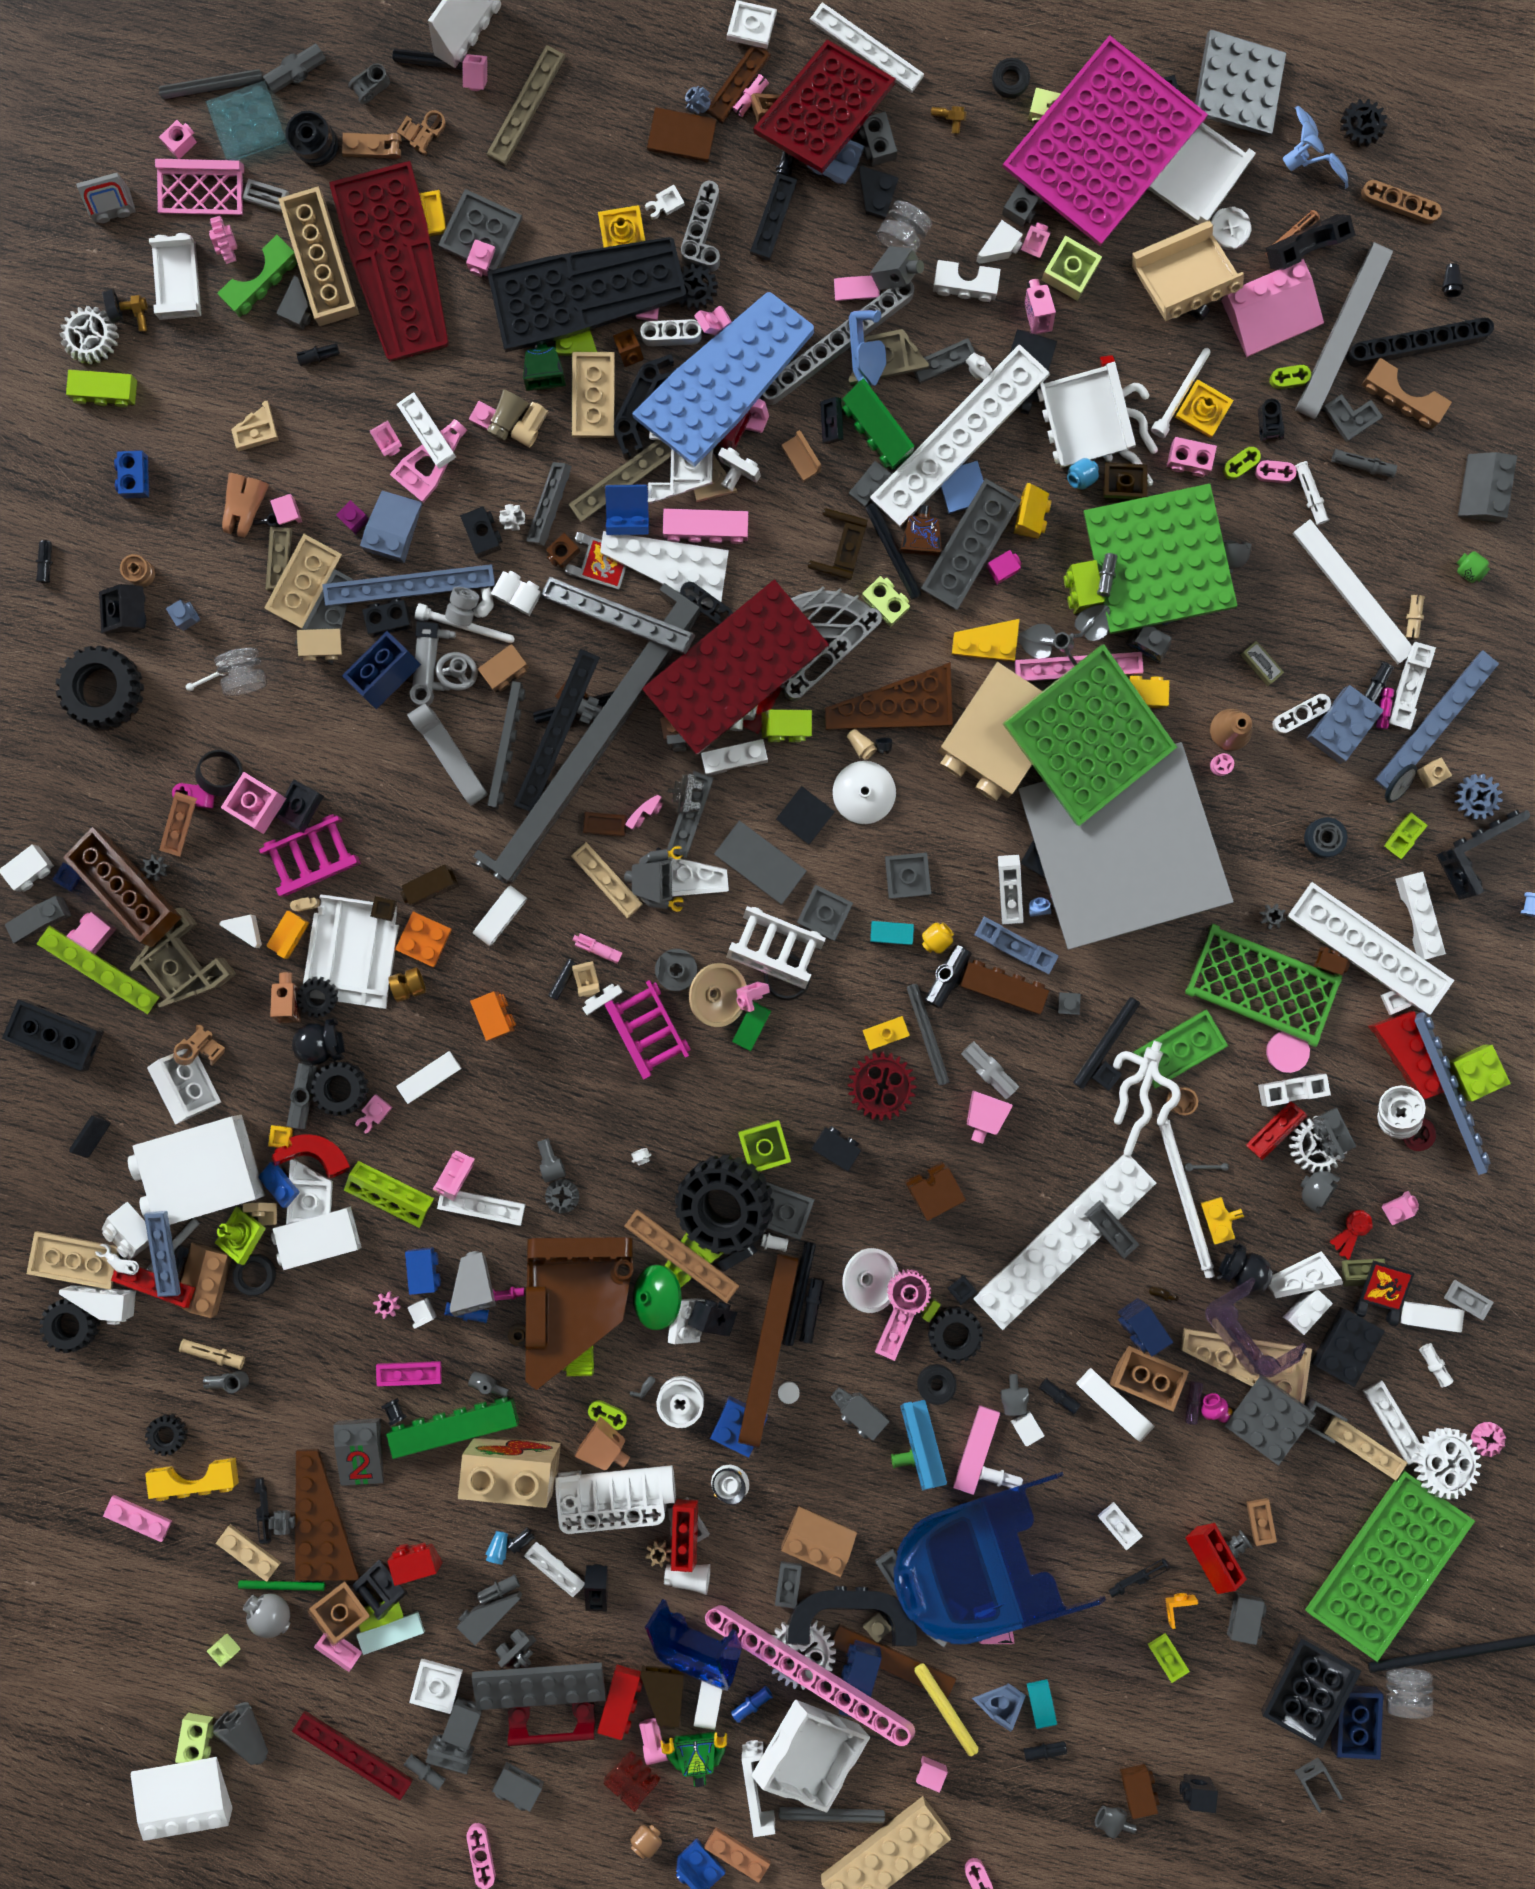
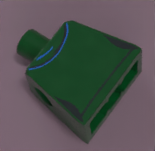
M547 343L535 345V349H529L525 352L523 380L526 391L566 386L564 373L555 347H547Z

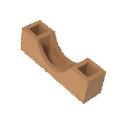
M1379 358L1361 384L1365 387L1366 391L1382 397L1383 401L1388 405H1395L1401 409L1404 415L1416 418L1426 428L1433 429L1438 425L1452 402L1435 391L1424 397H1413L1406 394L1399 386L1397 380L1398 368Z

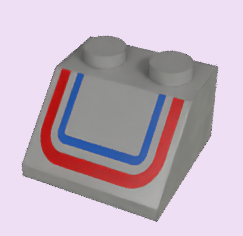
M118 173L76 184L87 212L95 223H106L116 217L125 218L131 213L136 212L130 188Z

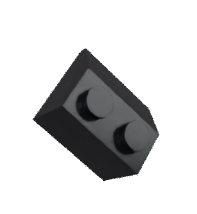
M118 584L99 591L101 633L135 632L145 629L147 618L144 610L145 594L143 586Z

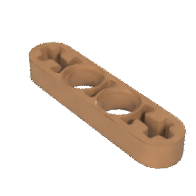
M1377 180L1368 181L1361 191L1362 198L1365 201L1427 224L1436 222L1442 213L1441 206L1438 203ZM1371 187L1374 188L1375 193L1373 195L1369 194ZM1382 191H1385V192L1383 193L1381 199H1379V197H1380V195H1381L1380 193H1381ZM1390 193L1394 194L1397 198V202L1389 203L1386 199V195ZM1406 202H1415L1416 210H1409L1406 207ZM1422 205H1423V206H1424V207L1422 208L1423 211H1422L1421 213H1418V211L1421 209V207H1422ZM1429 209H1433L1434 215L1432 217L1429 216Z

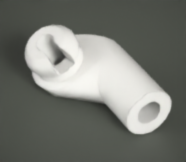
M491 588L481 589L482 601L473 609L475 617L483 618L493 609L494 602Z

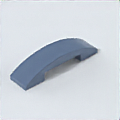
M985 916L974 936L1046 974H1050L1058 958V955L1028 941Z

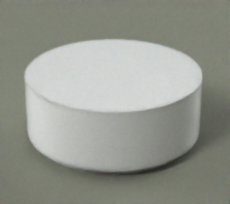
M786 1381L780 1385L778 1396L782 1402L792 1404L799 1398V1388L794 1382Z

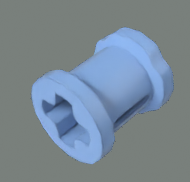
M1526 892L1524 894L1526 897L1524 910H1521V914L1535 917V893Z

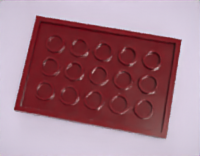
M826 40L753 128L754 134L823 174L894 87L896 78L833 42Z

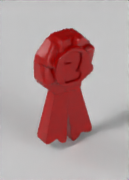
M1353 1210L1346 1217L1347 1229L1330 1240V1243L1335 1246L1336 1250L1343 1245L1339 1256H1345L1348 1260L1350 1259L1357 1237L1366 1235L1373 1227L1370 1214L1364 1210Z

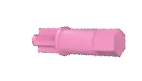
M581 933L579 936L574 935L572 940L576 942L575 946L618 964L622 956V952L599 943L595 939Z

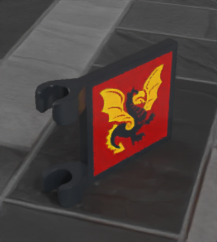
M1373 1260L1360 1298L1354 1307L1356 1315L1365 1317L1368 1303L1387 1308L1390 1311L1386 1316V1322L1390 1326L1396 1327L1399 1323L1400 1312L1415 1273Z

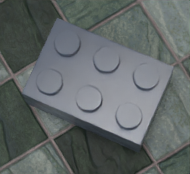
M1349 685L1342 689L1331 704L1330 709L1325 712L1306 739L1341 764L1347 761L1384 710Z

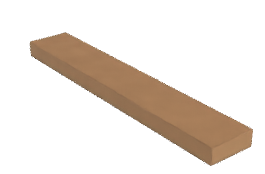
M636 1209L625 1224V1228L727 1303L739 1288V1284L640 1210Z

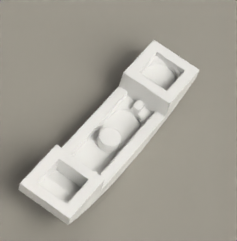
M1414 642L1397 687L1389 724L1411 730L1417 710L1415 709L1436 647Z

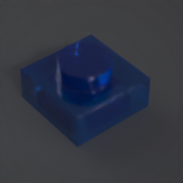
M63 862L52 880L73 892L81 877L69 864Z

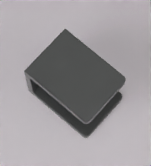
M1308 1397L1304 1404L1313 1412L1316 1406H1319L1345 1422L1348 1420L1311 1397ZM1309 1424L1306 1427L1312 1432L1318 1434L1319 1436L1335 1444L1336 1441L1327 1434L1319 1431L1318 1429L1312 1427Z
M458 1696L443 1733L442 1741L465 1750L468 1749L482 1710H477L476 1702Z
M1319 1758L1294 1771L1319 1813L1322 1811L1305 1781L1319 1773H1324L1340 1801L1343 1800Z

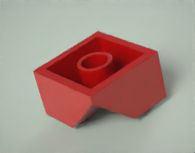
M426 1543L412 1546L408 1544L396 1547V1550L392 1552L387 1561L394 1586L434 1575L442 1565V1560L433 1544L426 1545Z

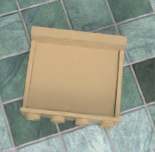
M1210 220L1132 253V267L1165 321L1177 318L1188 311L1196 310L1202 305L1217 301L1221 297L1235 293L1243 288L1244 273L1238 274L1213 236V225Z

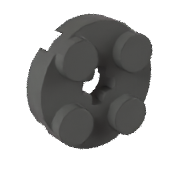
M682 949L666 951L658 958L655 965V975L659 983L671 991H681L690 987L698 972L693 956ZM675 964H679V968H682V973H678V976H674V972L670 971V968L674 967Z

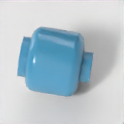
M1088 458L1080 459L1068 469L1067 479L1069 484L1073 488L1086 489L1098 480L1099 467L1096 462Z

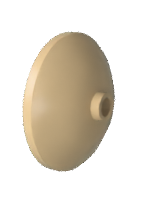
M723 963L708 965L698 972L690 987L689 1002L692 1012L699 1021L708 1026L723 1027L731 1024L741 1015L743 1010H741L737 1003L738 995L736 989L747 986L742 974L733 966Z

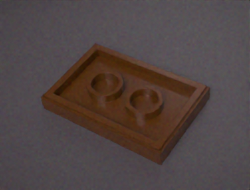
M655 107L647 150L709 162L717 119Z

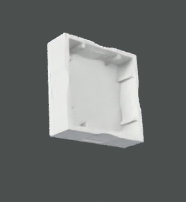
M795 1699L751 1776L764 1791L784 1798H793L801 1801L804 1805L828 1812L842 1788L848 1772L855 1765L870 1736L856 1722Z

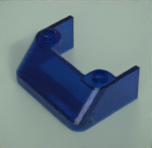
M662 1599L645 1626L656 1657L662 1663L722 1690H728L733 1683L742 1650L736 1630L732 1629L727 1637L725 1636L719 1641L689 1628L685 1617L678 1612H670L667 1601Z

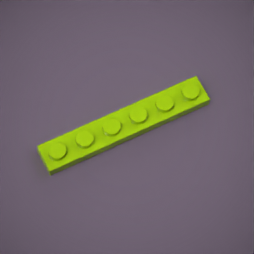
M50 925L37 942V945L146 1014L150 1012L160 997L157 993Z

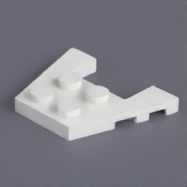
M649 433L650 440H660L653 433ZM671 449L670 483H648V503L658 502L712 484L713 449L695 467Z

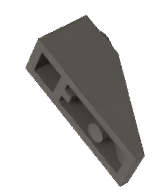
M54 896L7 922L5 927L12 942L17 943L48 928L49 925L53 926L72 917L64 898Z
M517 1591L485 1604L474 1606L470 1612L466 1609L458 1618L460 1622L457 1629L476 1645L520 1600L522 1593Z

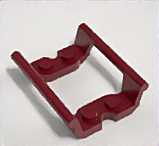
M594 1702L572 1703V1711L578 1722L573 1732L529 1736L527 1731V1721L531 1712L530 1706L509 1708L508 1746L594 1740Z

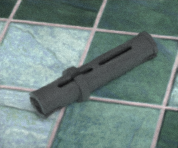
M1335 449L1331 459L1333 463L1365 470L1372 475L1376 473L1394 478L1397 471L1396 464L1380 461L1376 457L1374 459L1338 449Z

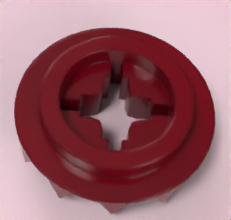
M1423 1118L1420 1130L1422 1129L1421 1135L1425 1140L1420 1138L1414 1139L1415 1135L1402 1139L1406 1147L1414 1151L1429 1149L1436 1139L1434 1125L1429 1120Z

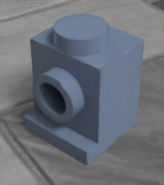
M179 600L166 608L175 625L183 631L201 620L190 601L184 603Z

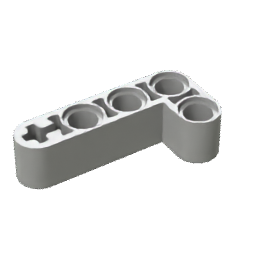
M705 181L701 185L681 246V257L685 264L689 266L694 264L695 268H698L701 264L704 271L709 268L711 272L716 271L720 266L719 251L715 247L705 244L719 202V188L714 181ZM711 191L713 193L710 194L709 202H707L706 194H709ZM705 210L708 212V215L703 217L698 213ZM695 230H700L702 234L700 236H694L692 235V232ZM688 250L696 252L693 256H687L685 253ZM708 256H713L716 258V260L711 263L707 262L705 259Z

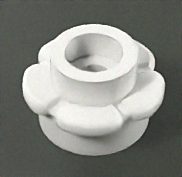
M647 1148L637 1150L631 1154L633 1157L632 1162H637L638 1165L645 1164L650 1161L651 1153H649Z

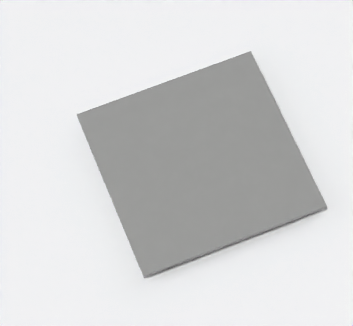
M1182 742L1176 743V749L1080 826H1076L1044 781L1018 789L1068 950L1234 902Z

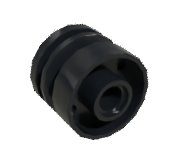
M301 111L288 121L285 130L286 140L289 147L305 164L321 167L334 159L339 148L338 138L335 131L319 113Z

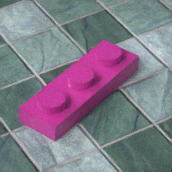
M441 1361L376 1364L377 1386L441 1384Z

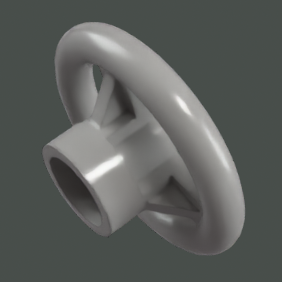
M451 652L442 656L437 662L436 675L445 687L452 690H465L471 687L477 680L478 669L474 660L468 655L460 652ZM452 659L448 668H442L446 661ZM467 663L469 664L472 670V674L469 680L464 675L467 668ZM444 675H452L458 678L462 684L451 683Z

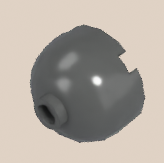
M1223 540L1230 573H1233V569L1241 568L1246 564L1251 553V543L1242 542L1239 544L1233 540Z
M1317 1171L1311 1177L1306 1175L1300 1185L1303 1188L1301 1195L1305 1205L1315 1213L1320 1214L1322 1210L1319 1207L1326 1206L1338 1186L1334 1182H1339L1341 1178L1328 1171Z

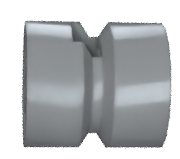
M454 587L450 596L451 603L448 604L445 612V618L456 625H471L474 616L472 609L477 607L479 595L468 588Z

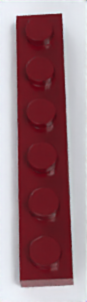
M307 1711L303 1712L292 1730L299 1737L398 1800L402 1799L413 1781L409 1776Z

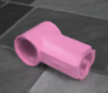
M648 1718L640 1722L639 1726L644 1743L643 1753L646 1765L668 1761L666 1754L662 1753L660 1741L662 1736L656 1719Z

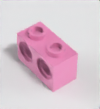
M1175 437L1171 443L1166 467L1172 468L1171 470L1175 472L1188 471L1192 472L1194 476L1204 477L1212 471L1217 446ZM1182 452L1186 459L1179 460L1176 453ZM1197 457H1203L1206 460V464H1199Z

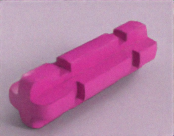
M1385 687L1381 690L1382 699L1380 700L1379 707L1384 711L1379 716V719H1377L1376 727L1379 729H1387L1389 727L1390 720L1388 718L1391 715L1393 702L1391 698L1394 696V689Z

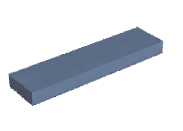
M147 1212L144 1214L157 1296H178L181 1294L168 1212Z

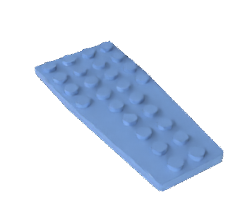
M767 292L677 368L632 413L633 418L695 467L746 415L814 334V326L774 294Z

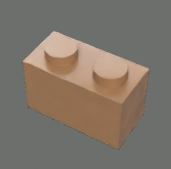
M511 644L480 666L478 670L494 692L497 690L501 692L510 685L509 682L515 677L519 679L527 673L526 669L529 667Z

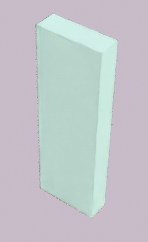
M416 1611L389 1624L365 1632H358L356 1636L362 1653L365 1655L423 1634L425 1630L419 1613Z

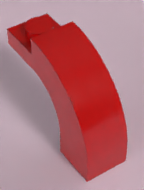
M304 1134L290 1137L288 1142L290 1147L282 1146L272 1154L275 1166L300 1156L312 1157L322 1164L329 1180L348 1172L350 1168L343 1152L333 1142L317 1135Z

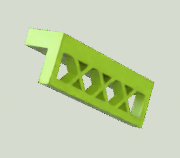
M360 1161L356 1163L350 1172L344 1191L418 1228L421 1227L425 1215L434 1198ZM352 1182L359 1185L361 1189L351 1186ZM371 1193L377 1194L380 1199L373 1197ZM391 1202L397 1204L399 1208L393 1207ZM409 1212L419 1215V1219L411 1216Z

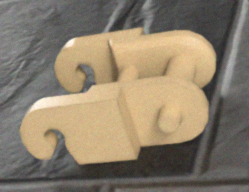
M301 898L292 901L290 908L294 911L318 908L321 901L318 898Z

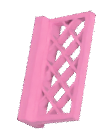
M155 159L159 214L243 216L244 164L240 161ZM163 175H172L177 181L168 189L163 184ZM187 175H193L197 180L190 189L182 183ZM208 176H214L218 180L211 190L203 183ZM229 176H237V185L230 190L223 182ZM181 184L187 192L178 200L172 194V191ZM200 184L208 191L201 200L192 193ZM222 184L229 193L220 201L213 193ZM170 194L177 203L172 208H164V199ZM189 195L198 202L192 209H187L182 204ZM212 195L218 204L213 209H207L203 203ZM231 196L237 200V210H229L224 205Z

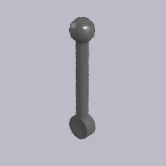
M1186 1163L1184 1169L1189 1172L1193 1169H1222L1227 1171L1229 1165L1227 1163L1222 1165H1192L1191 1163Z

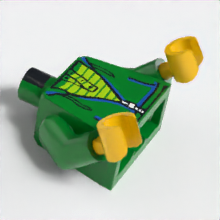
M715 1732L675 1736L674 1743L673 1738H669L670 1743L667 1744L661 1740L662 1753L666 1754L673 1766L678 1771H682L684 1777L693 1776L695 1787H702L706 1785L705 1774H712L714 1767L720 1764L725 1754L727 1733H725L724 1737H718Z

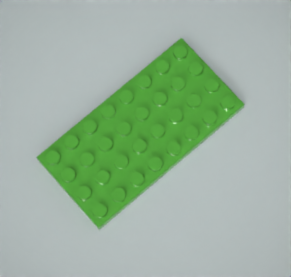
M1404 1470L1398 1479L1393 1482L1305 1609L1313 1617L1376 1662L1381 1658L1475 1522L1445 1499L1428 1493V1488L1421 1487L1422 1483Z

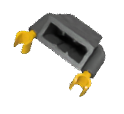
M675 846L670 851H667V849L651 851L641 857L639 863L632 865V871L628 870L625 872L624 880L626 883H632V893L639 896L650 908L668 909V907H671L675 912L682 910L683 907H677L674 903L683 902V898L675 897L672 900V860L668 859V857L680 859L683 855H674V849H681V846Z

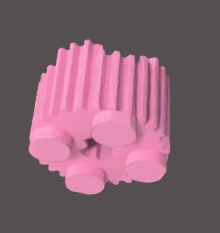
M909 1269L907 1271L902 1270V1273L899 1271L898 1275L894 1274L895 1277H891L887 1286L888 1298L893 1308L897 1311L899 1310L900 1313H909V1315L911 1313L916 1315V1312L920 1313V1310L924 1311V1306L927 1307L926 1303H929L928 1299L931 1298V1288L926 1278L921 1273L919 1274L918 1271ZM908 1287L915 1289L912 1291L913 1295L911 1297L903 1295Z

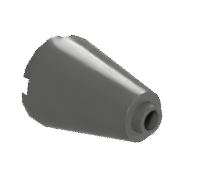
M243 1702L234 1706L235 1711L229 1713V1711L225 1712L213 1725V1733L247 1763L259 1765L266 1760L268 1749L252 1707L248 1702Z

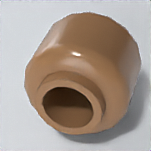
M652 1824L650 1827L641 1825L630 1840L632 1844L631 1849L642 1859L645 1857L651 1858L662 1845V1840L659 1837L661 1832Z

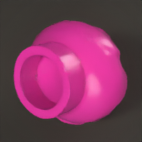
M1216 1393L1206 1395L1201 1407L1204 1418L1207 1420L1218 1419L1222 1423L1228 1422L1233 1412L1231 1408H1228L1227 1401Z

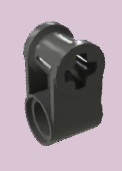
M376 63L352 78L348 87L350 90H354L361 104H366L389 86L390 78L385 68L381 64ZM378 74H383L381 79L375 80Z

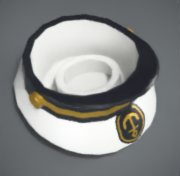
M723 1465L716 1469L712 1475L711 1486L716 1498L726 1504L736 1505L748 1493L749 1479L746 1473L739 1467Z

